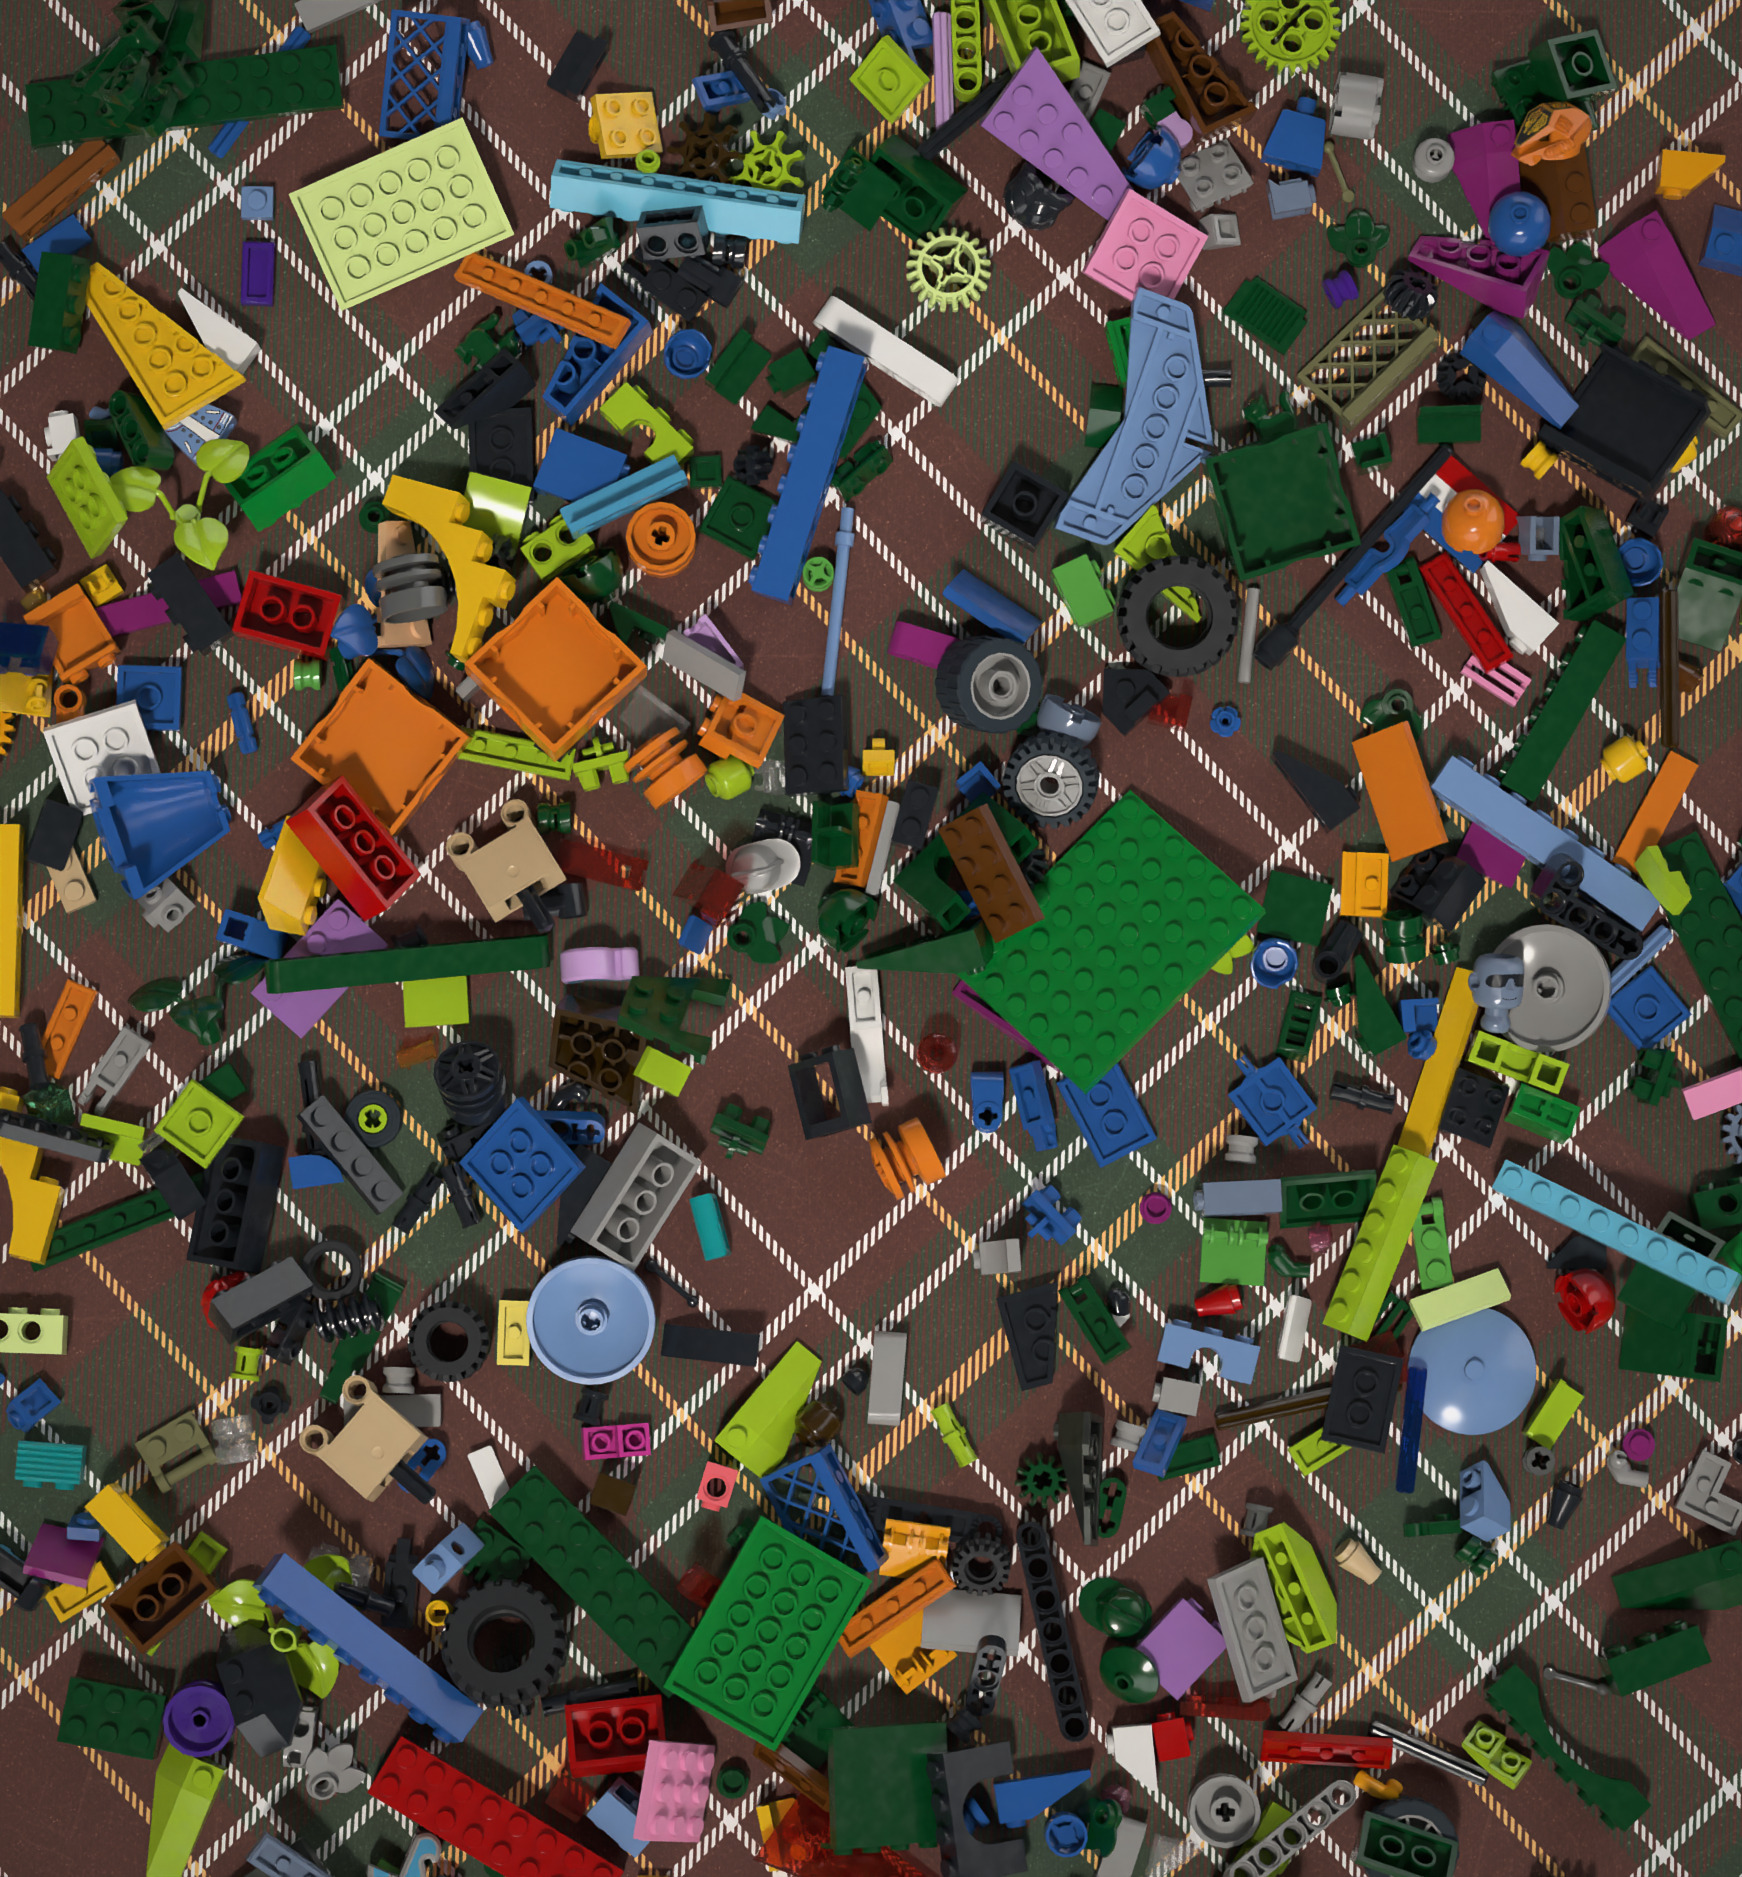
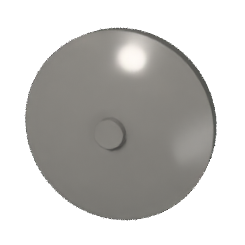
M1545 924L1521 929L1506 938L1496 948L1494 953L1517 956L1524 963L1522 1002L1518 1007L1508 1009L1511 1025L1506 1033H1501L1512 1043L1536 1052L1563 1051L1584 1042L1602 1024L1611 1002V975L1602 953L1589 939L1568 927Z

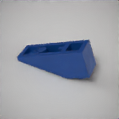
M1089 1767L993 1782L999 1823H1006L1007 1828L1025 1826V1820L1034 1818L1090 1778L1091 1772Z

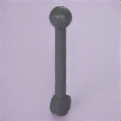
M1546 1667L1543 1670V1677L1547 1680L1555 1678L1596 1690L1602 1696L1606 1695L1609 1691V1687L1605 1683L1595 1684L1555 1672L1551 1667Z

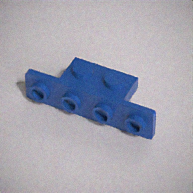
M868 0L882 38L889 35L918 66L913 50L933 45V32L921 0Z

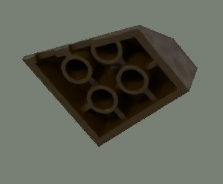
M566 994L555 1008L548 1066L574 1081L587 1084L602 1093L601 1096L609 1101L616 1100L628 1107L627 1111L637 1116L648 1082L633 1075L647 1045L654 1048L655 1039L651 1041L617 1025L621 1006Z

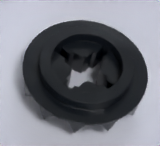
M1453 352L1445 357L1439 364L1436 372V382L1440 391L1447 398L1457 402H1465L1476 398L1482 392L1487 381L1486 373L1461 355L1460 352ZM1470 367L1467 378L1470 381L1467 383L1463 380L1454 386L1453 384L1457 376L1454 370L1457 369L1461 372L1463 369Z

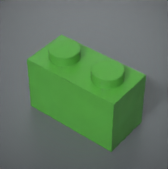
M1084 554L1052 569L1051 577L1077 631L1112 616L1114 611L1112 606L1116 605L1109 588L1103 589L1098 579L1102 577V574L1094 559L1089 561L1087 554Z

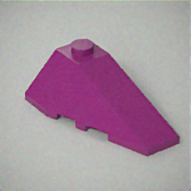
M1514 120L1481 123L1447 134V143L1450 144L1455 156L1452 171L1457 176L1464 190L1463 194L1478 219L1477 223L1485 239L1490 240V245H1495L1488 233L1489 214L1494 204L1505 194L1521 191L1519 161L1511 156V152L1516 147L1514 145L1516 139Z
M1657 211L1628 226L1596 250L1603 262L1610 265L1609 272L1612 277L1635 293V297L1641 302L1648 304L1659 314L1662 320L1687 341L1716 325L1672 235Z

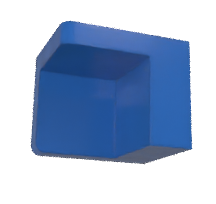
M981 761L960 777L955 784L956 788L969 803L982 791L992 797L1001 788L999 782Z
M1439 998L1400 1000L1397 1003L1399 1024L1405 1034H1413L1418 1031L1423 1032L1424 1030L1435 1032L1438 1024L1436 1006L1439 1005Z

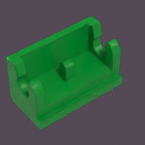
M1131 317L1108 321L1104 327L1120 388H1126Z
M1521 1083L1512 1098L1513 1103L1510 1109H1508L1504 1121L1563 1145L1572 1134L1581 1107Z

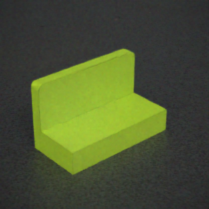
M86 1113L82 1114L80 1126H83V1130L104 1135L114 1142L115 1146L110 1160L136 1166L141 1165L139 1159L143 1157L150 1129Z
M1555 1379L1521 1433L1550 1450L1584 1396L1566 1385L1564 1380Z

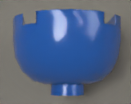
M1159 125L1155 127L1158 131L1156 134L1150 131L1146 133L1130 152L1127 159L1132 161L1128 170L1124 166L1121 170L1130 183L1142 189H1157L1165 183L1170 185L1181 172L1178 168L1181 161L1179 143L1171 133Z
M1515 191L1505 194L1494 204L1489 214V236L1495 243L1496 248L1509 256L1524 257L1529 255L1531 252L1543 247L1550 235L1551 217L1548 208L1538 196L1529 192Z

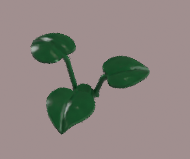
M241 953L221 960L213 969L214 975L218 977L215 996H204L199 999L195 998L192 1001H184L178 995L183 990V986L179 981L158 979L138 988L127 1001L134 1009L142 1012H155L166 1008L172 1001L177 1002L178 1004L169 1012L171 1020L184 1030L195 1034L200 1045H212L223 1038L218 1020L222 1017L221 1012L224 1007L221 1000L223 984L226 982L230 985H236L249 980L264 968V961L269 960V958L257 954Z

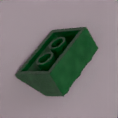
M892 134L885 140L870 159V162L900 184L881 217L915 243H917L918 239H923L929 243L930 241L927 238L929 231L936 237L939 233V228L944 227L968 192V189L934 163L923 159L918 151L895 134Z

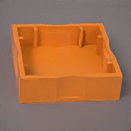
M558 577L524 607L513 623L497 632L464 663L466 674L554 762L566 753L647 676V666L614 633L605 629L594 618L589 608Z
M368 658L342 691L332 711L314 727L290 759L323 785L343 775L391 837L396 838L474 737L423 697L415 694L404 682L376 660Z

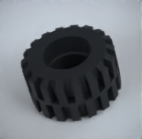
M437 1302L428 1308H424L420 1315L415 1317L411 1330L408 1332L409 1344L407 1346L413 1364H416L420 1372L434 1380L457 1382L467 1379L476 1371H479L489 1355L488 1350L491 1340L489 1339L490 1332L488 1326H486L484 1319L475 1309L459 1302ZM447 1322L460 1325L468 1337V1346L465 1353L453 1361H445L438 1358L430 1346V1338L434 1329Z

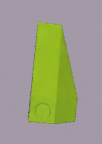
M797 1341L714 1441L759 1478L770 1474L785 1457L796 1429L795 1418L805 1406L822 1361Z
M170 1742L156 1771L146 1871L147 1877H182L229 1769L205 1757H193L182 1754Z

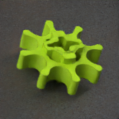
M752 130L750 136L754 141V147L750 153L745 154L742 173L738 176L730 177L733 180L732 185L749 182L753 188L780 191L784 184L794 183L797 187L802 188L804 182L800 178L790 175V167L794 162L804 160L805 155L800 150L790 155L783 154L782 144L787 139V135L783 131L777 132L776 139L772 144L762 145L760 134ZM763 165H771L773 167L771 172H763L761 170Z

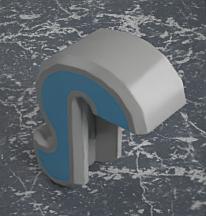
M424 1830L414 1834L400 1867L399 1877H426L424 1861L430 1859L432 1863H436L439 1860L442 1849L440 1840L434 1833ZM367 1862L366 1874L368 1877H398L397 1874Z

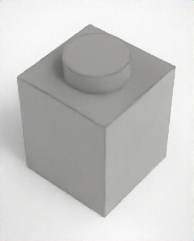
M1162 1377L1161 1383L1155 1382L1151 1401L1157 1402L1156 1409L1196 1416L1202 1384Z

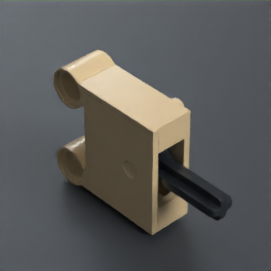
M513 799L505 803L501 809V818L508 828V832L480 849L469 834L458 832L448 839L446 850L455 866L465 872L495 923L523 906L540 933L549 932L555 925V921L540 895L567 879L536 830V820L527 804L522 800ZM522 817L519 821L514 822L517 818ZM468 849V851H467L466 853L460 855V853H461L462 851Z
M359 1375L349 1377L345 1380L342 1387L343 1397L346 1401L359 1407L360 1410L336 1437L319 1425L307 1426L300 1434V1446L304 1451L323 1460L358 1493L371 1502H374L390 1482L395 1479L417 1500L426 1505L434 1498L436 1489L407 1463L426 1442L428 1437L380 1396L373 1382ZM360 1384H365L366 1393L364 1397L356 1400L354 1398L355 1388ZM322 1433L324 1438L323 1444L319 1448L313 1449L311 1445L312 1438L316 1434Z

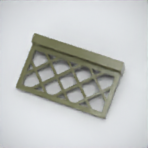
M1383 291L1296 376L1297 380L1342 420V424L1350 431L1371 413L1439 345V333L1431 326L1427 327L1419 319L1412 321L1407 316L1398 318V312H1394L1395 318L1376 319V308L1385 300ZM1372 313V319H1366ZM1412 324L1419 331L1412 339H1398V325ZM1372 325V340L1354 341L1353 331L1358 326ZM1376 325H1395V340H1376ZM1350 335V341H1344ZM1376 346H1395V356L1390 361H1376ZM1398 346H1404V347L1398 352ZM1339 347H1350V362L1332 363L1331 353ZM1354 347H1373V361L1354 362ZM1328 357V363H1322ZM1383 367V368L1376 374V368ZM1350 368L1351 383L1332 384V369ZM1354 368H1373V378L1368 383H1354ZM1315 369H1328V384H1314L1307 377ZM1354 389H1361V390L1354 396ZM1322 390H1328V396ZM1332 390H1351V400L1344 407L1340 408L1332 400Z

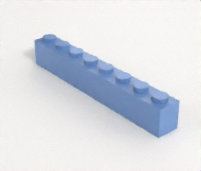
M1453 755L1447 758L1430 783L1434 796L1526 857L1527 860L1542 870L1549 859L1555 854H1568L1584 869V878L1576 893L1609 916L1628 926L1635 933L1643 931L1660 905L1643 881L1639 884L1630 878L1632 873L1628 869L1617 863L1613 866L1604 860L1606 855L1599 849L1591 845L1587 848L1579 843V836L1565 827L1560 830L1552 824L1553 819L1539 809L1534 812L1525 806L1527 801L1517 793L1511 791L1508 794L1499 788L1501 783L1491 775L1485 773L1482 776L1474 771V764L1460 755L1457 758ZM1570 865L1562 869L1561 877L1569 873Z

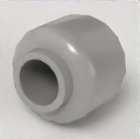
M1426 139L1419 144L1413 154V171L1417 177L1425 182H1440L1448 176L1453 168L1455 161L1454 151L1450 144L1443 139Z

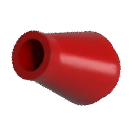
M1227 1283L1194 1299L1199 1317L1237 1314V1310L1244 1309L1237 1284L1229 1285Z

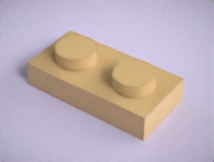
M72 845L63 871L47 867L65 911L68 914L97 902L74 845Z

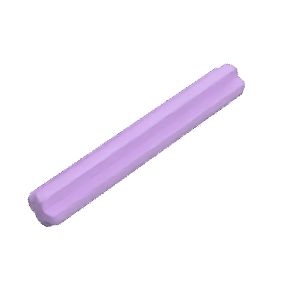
M936 12L932 15L936 131L954 117L951 15L947 12Z

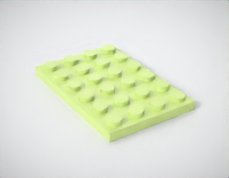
M463 117L289 194L341 311L514 235Z

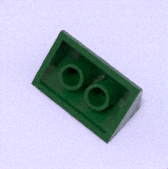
M1376 1169L1277 1178L1281 1179L1282 1212L1278 1213L1280 1229L1363 1222L1376 1190Z
M1365 1811L1350 1860L1355 1864L1393 1877H1453L1459 1842Z

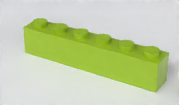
M1393 1145L1322 1324L1363 1341H1368L1438 1165L1437 1162L1414 1151Z

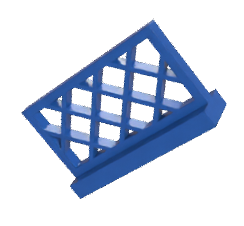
M392 9L379 136L407 140L417 138L423 134L415 124L427 114L435 123L434 130L459 119L470 19ZM400 17L411 18L418 28L406 39L399 31ZM418 19H423L427 21L422 25ZM435 21L445 22L444 36L435 43L425 29ZM422 33L431 47L418 57L409 43ZM397 39H399V40L401 41V43H400L398 46H397ZM443 44V50L441 51L439 46ZM405 47L414 61L404 70H401L396 64L395 58L396 54ZM435 51L442 59L441 68L431 74L422 61ZM419 65L428 78L415 88L405 75L415 66ZM440 75V79H439V83H438L437 80H436V78ZM402 79L411 93L398 102L392 94V87ZM432 82L438 90V97L436 101L428 106L419 92ZM415 96L425 110L411 120L402 106ZM392 102L394 104V107L390 109ZM434 108H436V115L432 111ZM398 110L408 124L398 132L388 131L389 117ZM410 128H412V130L415 132V134L405 133V132H407Z
M831 1444L759 1479L785 1530L802 1540H804L805 1534L821 1539L818 1548L821 1551H824L826 1542L841 1547L838 1561L842 1563L844 1562L847 1550L857 1553L863 1565L858 1568L849 1567L861 1574L881 1567L889 1559ZM808 1463H811L816 1473L814 1483L799 1478L801 1467ZM795 1470L793 1475L788 1474L789 1472ZM779 1477L790 1481L791 1485L788 1495L778 1493L772 1480ZM796 1485L812 1490L808 1504L793 1499ZM817 1492L828 1496L831 1502L829 1512L814 1507ZM791 1505L806 1511L803 1524L791 1520L788 1514ZM811 1513L827 1519L823 1533L808 1527ZM832 1521L843 1525L846 1531L844 1541L828 1535Z

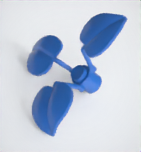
M371 569L365 579V590L370 601L376 607H379L378 601L381 598V592H378L375 587L377 578L373 577ZM360 604L348 606L338 617L330 635L338 640V648L342 656L350 660L360 655L367 656L368 658L374 655H397L400 658L396 661V669L401 680L415 694L427 701L430 700L434 688V669L428 655L417 646H409L405 652L402 649H377L378 637L375 633V626H372L377 622V614L371 617L370 612Z

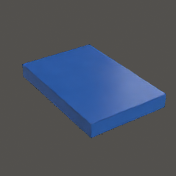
M965 569L947 585L942 593L945 598L1004 638L1012 639V641L1023 645L1042 623V621Z
M1118 1063L1086 1095L1068 1078L1056 1083L1099 1168L1157 1139Z

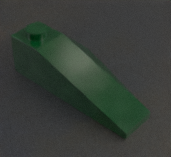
M982 916L960 922L950 933L943 931L938 937H935L931 932L921 935V937L910 942L911 946L906 947L905 942H901L865 954L856 962L858 969L958 974L966 971L967 975H973L986 969L985 966L993 958L992 935Z
M1729 1539L1612 1576L1611 1579L1620 1607L1726 1610L1742 1605V1544L1740 1539Z

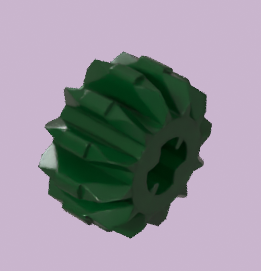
M1037 1453V1465H1034L1032 1460L1026 1457L1024 1461L1030 1469L1027 1471L1021 1467L1017 1468L1016 1472L1026 1475L1025 1480H1015V1485L1027 1486L1026 1489L1019 1493L1021 1498L1026 1497L1030 1492L1033 1493L1029 1500V1505L1034 1506L1038 1496H1040L1042 1507L1047 1508V1496L1049 1495L1054 1503L1060 1502L1059 1497L1054 1493L1056 1489L1061 1493H1067L1068 1489L1066 1487L1058 1485L1059 1481H1067L1066 1475L1058 1476L1057 1472L1064 1469L1062 1463H1059L1055 1468L1051 1467L1055 1461L1054 1455H1050L1047 1463L1043 1464L1042 1453ZM1043 1471H1046L1049 1474L1047 1479H1051L1050 1485H1043L1041 1490L1035 1487L1037 1482H1033L1035 1474L1041 1475Z

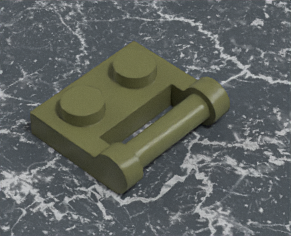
M192 1411L183 1414L134 1443L163 1494L172 1489L171 1485L208 1463L213 1465L220 1461ZM199 1444L202 1453L166 1474L163 1472L162 1465Z

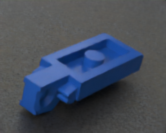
M1040 1060L1010 1068L1009 1073L1023 1130H1028L1030 1136L1033 1137L1036 1152L1058 1147L1055 1131L1056 1124L1054 1123L1055 1120Z

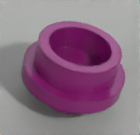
M1152 1192L1141 1200L1139 1210L1146 1222L1160 1224L1169 1218L1172 1206L1167 1196L1159 1192Z
M1633 1429L1624 1436L1622 1447L1628 1458L1634 1461H1644L1653 1454L1655 1441L1648 1431Z

